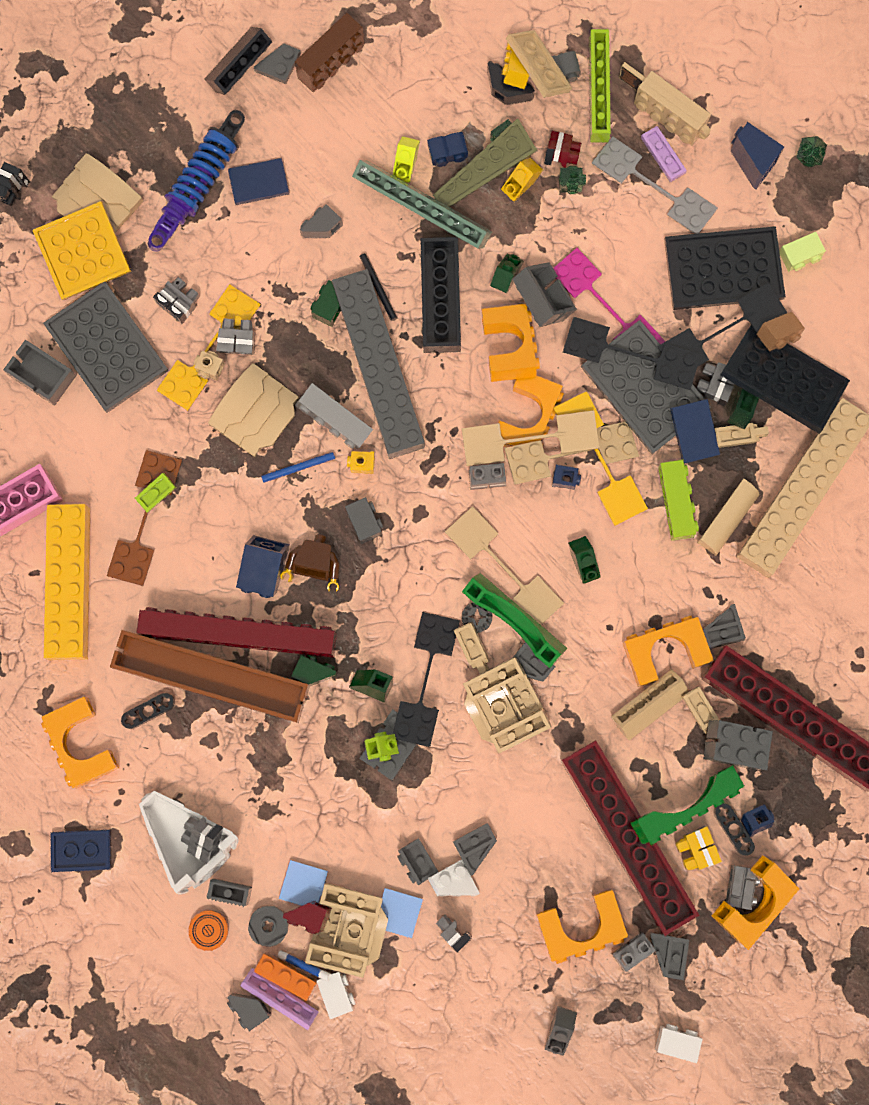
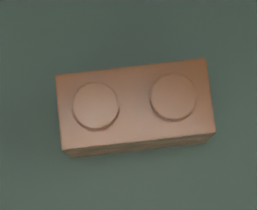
M791 311L763 323L757 336L767 349L771 351L776 348L781 349L790 342H797L801 338L805 327Z

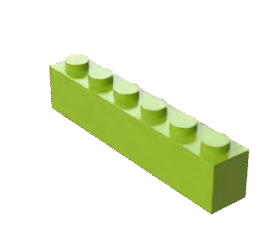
M591 29L589 36L590 142H609L611 134L609 29Z

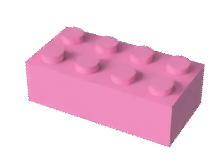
M41 464L0 486V537L46 511L47 505H56L63 501L47 470Z

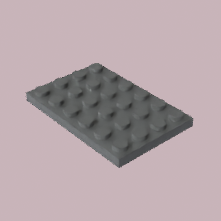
M106 282L101 283L43 323L106 413L169 371Z
M640 320L609 343L611 346L648 357L659 358L661 356V352L657 347L660 344ZM608 348L602 351L599 363L588 360L581 365L583 371L651 454L655 453L676 436L670 408L704 400L693 384L691 389L687 390L653 380L657 370L655 362Z

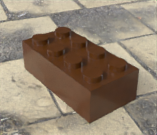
M348 13L343 15L294 61L298 79L312 92L322 88L329 77H333L342 65H346L350 61L351 56L362 50L364 47L363 27Z

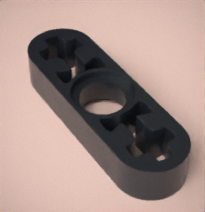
M162 693L125 712L121 717V723L127 729H135L173 709L175 699L168 693ZM164 697L170 699L168 707L165 705L158 707L161 710L159 712L156 705L153 704L156 701V704L159 705L163 702ZM146 706H152L153 714L150 717H146L143 714V709ZM139 710V715L143 720L140 721V718H137L133 721V725L126 723L128 716H137L136 711Z
M723 803L715 807L714 816L736 851L744 856L752 854L755 849L754 842L731 806ZM721 807L722 809L727 808L728 812H726V815L729 819L734 818V820L727 822L726 825L723 823L727 821L726 818L719 816ZM731 824L739 826V833L737 835L730 834L729 826ZM742 834H744L745 837L741 839L744 843H749V846L747 847L748 851L741 850L740 848L742 847V843L740 842V840H737L735 842L734 839L739 838L742 836Z

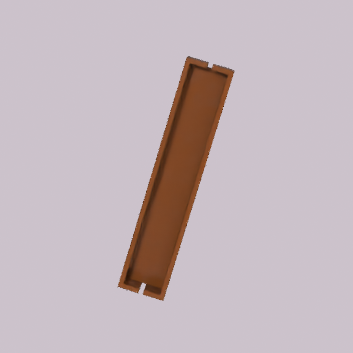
M121 630L116 647L122 649L123 653L115 650L110 668L299 724L304 708L300 704L306 701L310 688L308 684Z

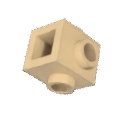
M202 351L194 360V368L198 373L197 375L204 379L212 378L218 381L225 365L223 359L219 358V355L212 351H208V353Z

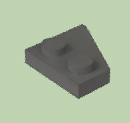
M283 43L255 65L254 72L287 84L295 67L294 61L299 58L301 51Z
M732 604L724 613L720 614L711 624H708L703 629L709 649L745 641L746 639L735 604Z
M526 642L514 655L527 677L544 682L556 667L553 665L549 668L534 655Z
M488 823L453 841L470 876L475 873L497 841Z
M650 933L662 976L684 980L689 939Z

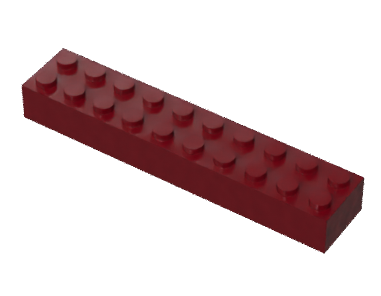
M146 607L145 610L139 611L136 632L141 636L153 639L302 655L308 654L334 658L337 639L335 631L331 629L332 627L320 626V629H314L309 624H300V627H296L290 622H281V625H277L271 620H262L259 623L252 618H242V621L233 616H223V619L215 617L214 614L204 613L203 616H199L195 612L184 611V614H180L176 610L165 609V612H161L157 608Z
M727 645L722 647L701 680L862 790L869 791V742Z
M593 741L561 760L566 772L661 934L666 936L700 916L658 844L650 845L649 842L642 844L631 822L640 818L641 815L597 741Z

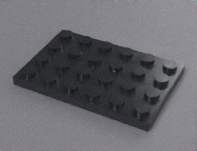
M776 226L667 236L664 238L673 310L738 304L737 300L768 282L779 300H784L786 297Z
M750 325L720 376L818 434L823 431L850 382L846 377L789 344H786L781 349L776 348L769 351L757 336L752 325Z

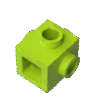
M386 732L374 734V738L364 740L368 760L379 758L381 762L391 760V755L399 754L395 734L387 735Z

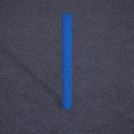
M333 452L262 475L261 477L263 483L333 460L335 456Z

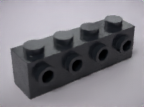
M251 26L204 80L216 93L225 95L255 63L260 55L267 50L272 40L262 28Z

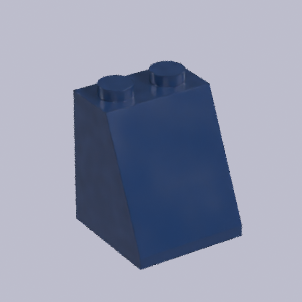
M747 122L744 127L740 126L736 131L735 137L731 142L733 144L731 153L752 187L757 190L777 163L784 146Z
M253 535L244 546L236 588L241 589L245 593H258L264 598L274 597L279 587L280 575L284 569L290 544Z

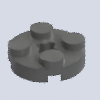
M264 906L257 909L252 914L248 925V931L252 940L266 947L279 944L288 933V920L282 918L284 912L275 906ZM267 920L269 923L273 922L274 924L271 932L268 929H263Z

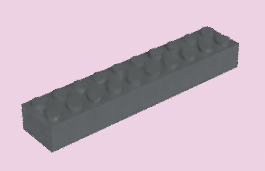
M368 269L333 279L332 284L388 458L392 459L424 449L425 442Z

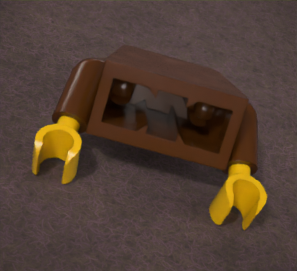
M317 534L314 541L304 540L302 545H298L289 553L285 565L286 571H283L280 575L281 579L284 580L286 573L290 576L288 582L293 580V574L328 581L330 578L331 582L327 588L330 591L329 586L334 583L337 585V592L339 589V585L336 582L339 578V562L336 554L331 551V545L325 544L326 537Z

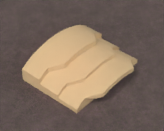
M87 153L74 166L75 169L63 181L61 187L52 195V198L57 201V212L63 217L100 201L103 202L115 233L144 202L142 197L126 182Z
M252 364L226 393L208 424L253 457H256L262 448L274 445L280 434L295 417L294 404L299 399V396L269 376L264 370Z
M516 656L463 683L467 691L464 705L481 739L493 743L498 754L551 728L546 712Z
M325 883L320 904L331 907L332 910L324 931L313 934L305 963L364 978L366 967L379 959L388 923V917L381 908L383 898Z

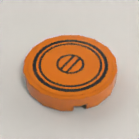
M205 910L198 913L189 925L191 942L198 949L204 951H212L221 947L228 936L229 926L226 918L213 910Z

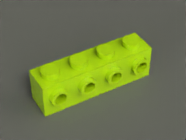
M683 460L660 463L658 470L671 541L694 538L697 534L696 532L699 531L697 520L694 521L693 517L695 505L690 500L692 488L691 484L687 483L686 478L688 476V467L684 465Z

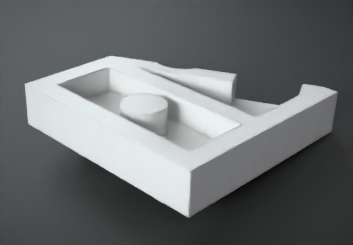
M463 860L428 878L437 896H477L480 894Z

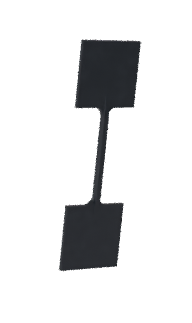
M768 282L737 300L744 313L742 318L704 340L696 339L691 329L688 328L657 347L661 353L664 344L699 353L701 357L698 366L709 361L702 348L703 343L743 320L749 321L757 333L763 323L787 314V311Z
M573 317L562 353L599 363L602 351L608 348L655 362L657 370L653 380L687 390L691 389L701 354L664 344L659 358L648 357L609 345L606 342L610 327Z
M422 612L414 648L428 651L430 659L419 702L412 704L400 701L393 730L396 740L426 747L431 746L439 710L424 706L422 701L433 656L435 654L452 656L456 639L454 630L459 627L460 620Z

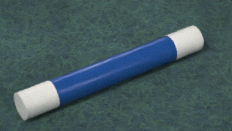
M282 950L277 955L278 958L327 982L331 979L330 973L307 964L305 961Z

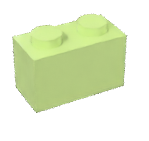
M814 232L783 245L779 252L789 272L792 270L799 271L805 267V264L810 262L812 264L822 260L826 250L817 232Z

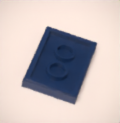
M282 158L228 169L235 205L289 194Z
M708 399L670 408L680 455L684 464L720 455Z
M111 830L50 832L51 872L111 869Z

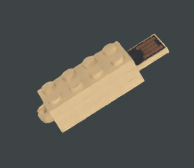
M624 62L619 78L637 91L634 104L640 111L648 113L655 122H660L667 131L675 133L682 142L693 146L698 138L705 140L710 135L711 130L707 126L711 116L709 112L653 71L647 77H644Z

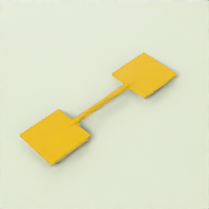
M229 284L209 315L221 323L220 328H222L224 318L234 319V329L240 330L241 320H251L261 304ZM218 332L211 340V342L209 343L204 352L208 353L210 348L213 346V344L218 338ZM177 360L156 391L188 411L209 380L197 375L198 373L194 368L195 365L188 367Z
M587 391L553 408L556 415L594 410L596 427L599 428L604 425ZM594 449L610 479V485L597 493L614 526L647 510L648 508L631 475L620 481H615L599 450Z

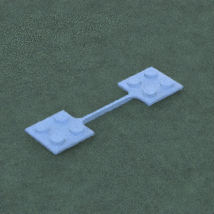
M290 860L279 899L301 906L312 901L319 902L328 871ZM385 888L381 908L388 917L386 931L412 938L423 899Z

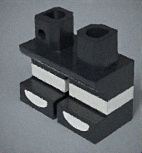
M6 162L3 163L0 169V201L12 206L15 198L21 200L18 192L22 186L27 188L30 180L20 168Z

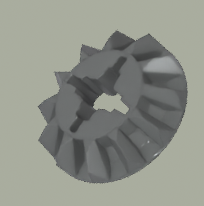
M475 603L467 605L462 612L463 625L473 622L477 633L487 630L492 623V612ZM476 609H478L480 616L486 617L479 619L478 625H476L474 618L469 617L475 615Z

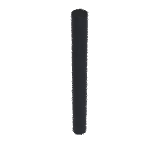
M364 253L359 257L365 269H368L374 288L390 320L395 321L398 317L367 254Z

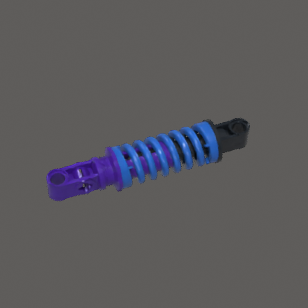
M231 111L220 129L209 127L203 139L204 143L198 146L199 151L193 153V159L188 161V167L182 170L183 175L177 178L178 183L173 184V192H168L164 196L168 204L161 209L164 214L160 217L149 236L147 244L150 250L154 252L161 251L179 224L184 225L187 216L195 217L199 206L196 204L197 201H204V197L201 194H208L209 189L207 185L214 186L215 184L212 177L219 178L220 176L215 168L219 170L225 169V165L220 160L229 162V153L234 154L239 149V145L234 138L245 121L244 114L241 111ZM231 118H238L240 123L234 124L231 121ZM155 237L159 238L162 244L156 246L152 243V239Z

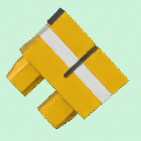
M703 826L683 835L684 838L675 843L679 853L686 850L690 852L691 857L682 860L686 870H700L722 862L716 846L711 845L714 841L708 826Z

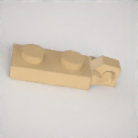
M753 423L714 429L719 448L759 442V438L767 437L769 434L768 426L757 428V424Z
M473 622L455 629V635L469 665L473 669L477 668L480 675L488 671L489 668L486 664L489 662L488 655Z
M698 686L681 697L701 730L706 734L709 720H719Z

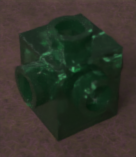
M818 136L802 138L797 159L805 167L822 165L827 144Z
M577 166L560 168L559 193L574 195L582 192V187L586 186V174H583V168H578Z

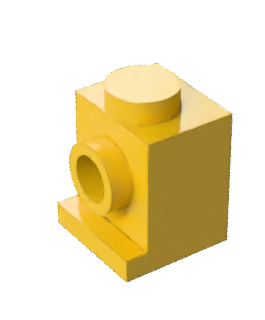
M351 451V456H347V467H350L351 473L374 474V451ZM364 459V462L362 464L357 463V460Z

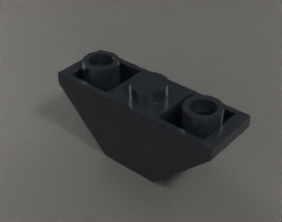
M491 61L487 63L488 80L493 97L505 105L529 102L534 99L535 90L530 84L527 83L525 89L503 83L502 66Z

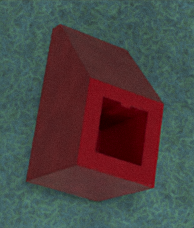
M312 901L284 913L282 918L287 919V923L293 926L301 925L306 928L307 932L316 934L324 931L332 908L317 901Z

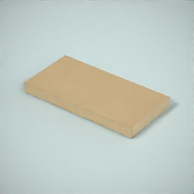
M535 30L513 33L506 37L507 42L544 98L571 91V85Z

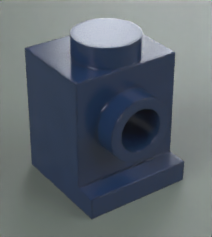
M556 465L552 487L575 490L576 485L579 486L581 474H578L579 468ZM568 476L570 481H564L563 478Z
M765 804L744 813L741 818V822L750 837L771 828L775 822L773 813L767 809Z

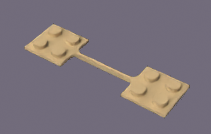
M594 410L557 415V432L546 435L505 440L501 436L500 423L462 428L467 466L503 462L505 461L503 446L506 443L557 437L559 439L561 454L598 449L599 441Z
M626 422L597 428L598 450L606 464L639 457L631 428ZM541 440L505 448L515 485L551 477L548 467L550 459L591 451L583 450L548 456L544 453Z
M473 506L445 531L470 560L480 551H487L520 586V592L512 601L540 625L564 604L539 576L528 585H523L488 548V544L498 533Z

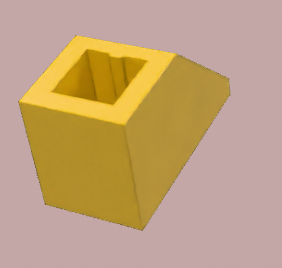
M531 157L520 161L501 190L514 202L535 183L543 169Z

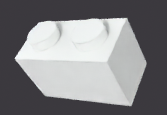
M338 971L331 973V979L328 982L321 978L316 980L330 1019L354 1010L353 1005L356 1002L353 994L348 993L346 986L349 983L345 973L341 974Z
M666 1024V1027L660 1026L655 1050L658 1053L697 1063L703 1039L697 1036L698 1032L686 1029V1032L678 1030L677 1026Z

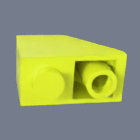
M402 136L398 143L393 175L404 182L410 183L420 145L419 140Z

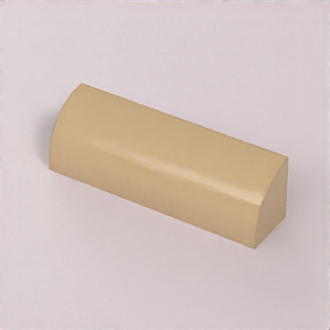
M745 479L740 482L698 541V544L715 556H717L760 495L751 483Z
M671 669L612 715L611 718L630 741L683 699L681 696L689 691L683 679Z

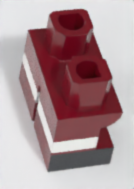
M552 130L544 164L551 165L552 161L561 162L563 168H566L567 163L577 165L582 143L572 141L573 135Z

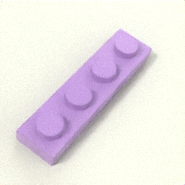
M253 968L241 984L242 988L306 1030L309 1029L319 1011L284 988L255 973Z

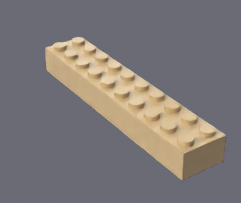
M841 398L823 431L820 434H816L736 558L767 578H770L775 573L868 430L869 414Z

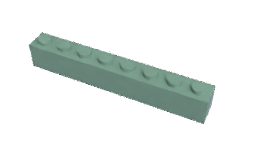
M360 160L352 175L353 178L478 249L485 247L492 233L489 229L367 160Z

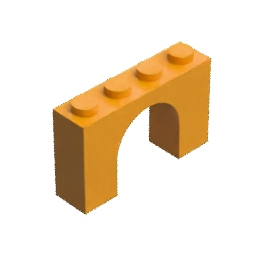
M526 304L482 309L484 335L511 333L519 337L523 342L522 346L515 352L489 356L491 382L536 377L537 369H540L539 358H535L537 345L536 342L532 341V338L535 337L534 327L530 326L529 323L532 322L531 311H527Z
M537 375L531 378L516 379L513 391L536 401L541 408L542 418L535 426L527 429L518 428L499 420L502 438L509 440L548 434L550 427L547 425L550 419L554 420L556 413L553 408L556 403H561L564 395L561 392L563 386ZM541 439L506 443L503 447H512Z
M692 615L681 619V623L674 625V622H669L662 625L663 629L656 631L655 628L644 631L645 635L638 637L637 634L626 637L627 640L623 642V646L638 687L658 680L651 659V650L654 643L661 638L678 640L686 649L692 669L714 661L698 617L692 618Z
M82 697L41 717L43 720L41 723L42 728L51 738L49 744L52 750H56L58 754V765L61 769L64 768L65 781L69 787L72 786L75 789L119 769L111 750H106L86 760L76 759L68 750L67 737L71 729L77 724L96 716L87 697Z
M764 855L750 869L764 887V896L757 909L749 914L741 915L735 908L723 901L711 915L747 950L752 947L799 891V888L773 861Z
M612 889L592 895L599 915V927L591 938L584 941H575L566 936L556 908L536 913L552 962L556 961V964L567 961V957L575 955V958L586 955V951L594 949V951L606 948L605 944L611 942L613 945L625 942L624 938L628 937Z

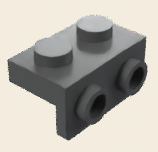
M419 838L398 850L400 854L397 858L402 866L406 865L410 872L407 875L412 883L416 882L417 885H420L428 880L429 877L438 873L437 868Z

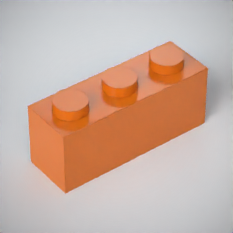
M268 952L263 953L254 970L255 973L305 1001L309 999L317 984V979Z

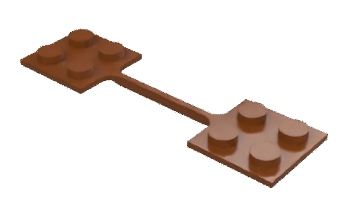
M146 450L135 486L145 489L162 473H165L175 485L182 460ZM146 511L144 512L135 542L117 541L108 569V577L144 586L154 554V549L143 547L139 543L148 516Z

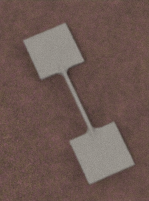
M612 136L593 160L592 164L621 184L629 174H634L674 202V206L667 214L669 217L694 234H699L718 207L690 188H687L680 197L672 196L637 172L635 166L642 156Z

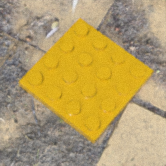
M101 201L32 230L61 300L68 299L103 282H108L131 272Z

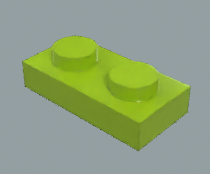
M162 473L135 499L149 513L177 487L165 473Z

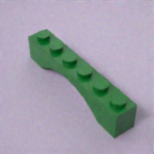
M481 573L474 576L462 590V593L476 605L492 612L511 626L525 640L534 655L549 668L568 649Z
M732 765L711 776L701 797L688 809L677 813L652 811L631 822V825L642 844L649 842L652 845L661 840L660 836L662 834L670 835L677 831L676 826L680 824L685 826L692 822L693 816L698 815L700 817L709 812L708 808L713 805L715 808L723 804V799L727 796L730 799L740 794L739 789L743 788L744 784Z

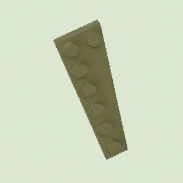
M516 119L493 142L487 145L480 154L476 155L470 163L433 194L434 198L451 207L511 169L520 161L536 153L537 149L519 119Z

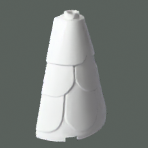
M156 791L146 794L139 804L149 836L153 838L170 886L179 895L188 893L189 890L187 888L193 886L195 889L208 880L230 858L229 851L231 848L234 850L237 847L238 837L232 831L223 828L218 850L206 864L188 853V845L181 842V837L186 831L184 829L185 822L190 817L200 821L204 816L185 808L183 804ZM205 817V819H206V824H208V825H210V826H212V827H214V826L216 825V823H214V822L208 820V819Z

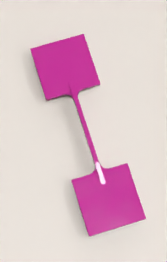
M578 248L573 250L553 268L558 276L556 279H560L564 288L574 299L584 290H589L623 326V330L613 340L640 320L659 344L666 342L641 315L631 323H625L592 288V283L602 273Z

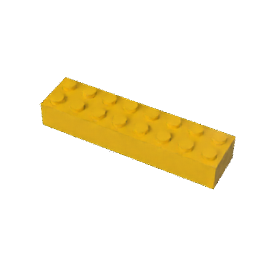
M86 504L47 505L44 658L47 660H88L90 508Z

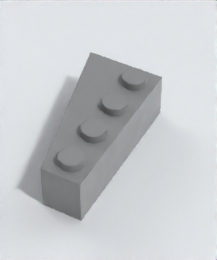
M313 383L295 404L296 407L312 417L319 425L328 428L332 435L345 440L344 443L351 449H354V447L356 449L360 448L373 430Z

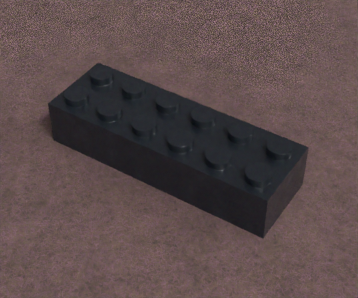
M458 237L420 238L423 353L461 352Z

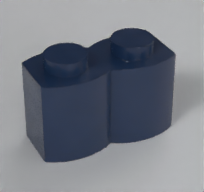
M456 132L427 140L432 166L443 167L448 162L455 161V163H460L468 158V150L463 132Z

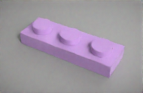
M658 126L641 135L644 144L670 182L686 174L687 170Z

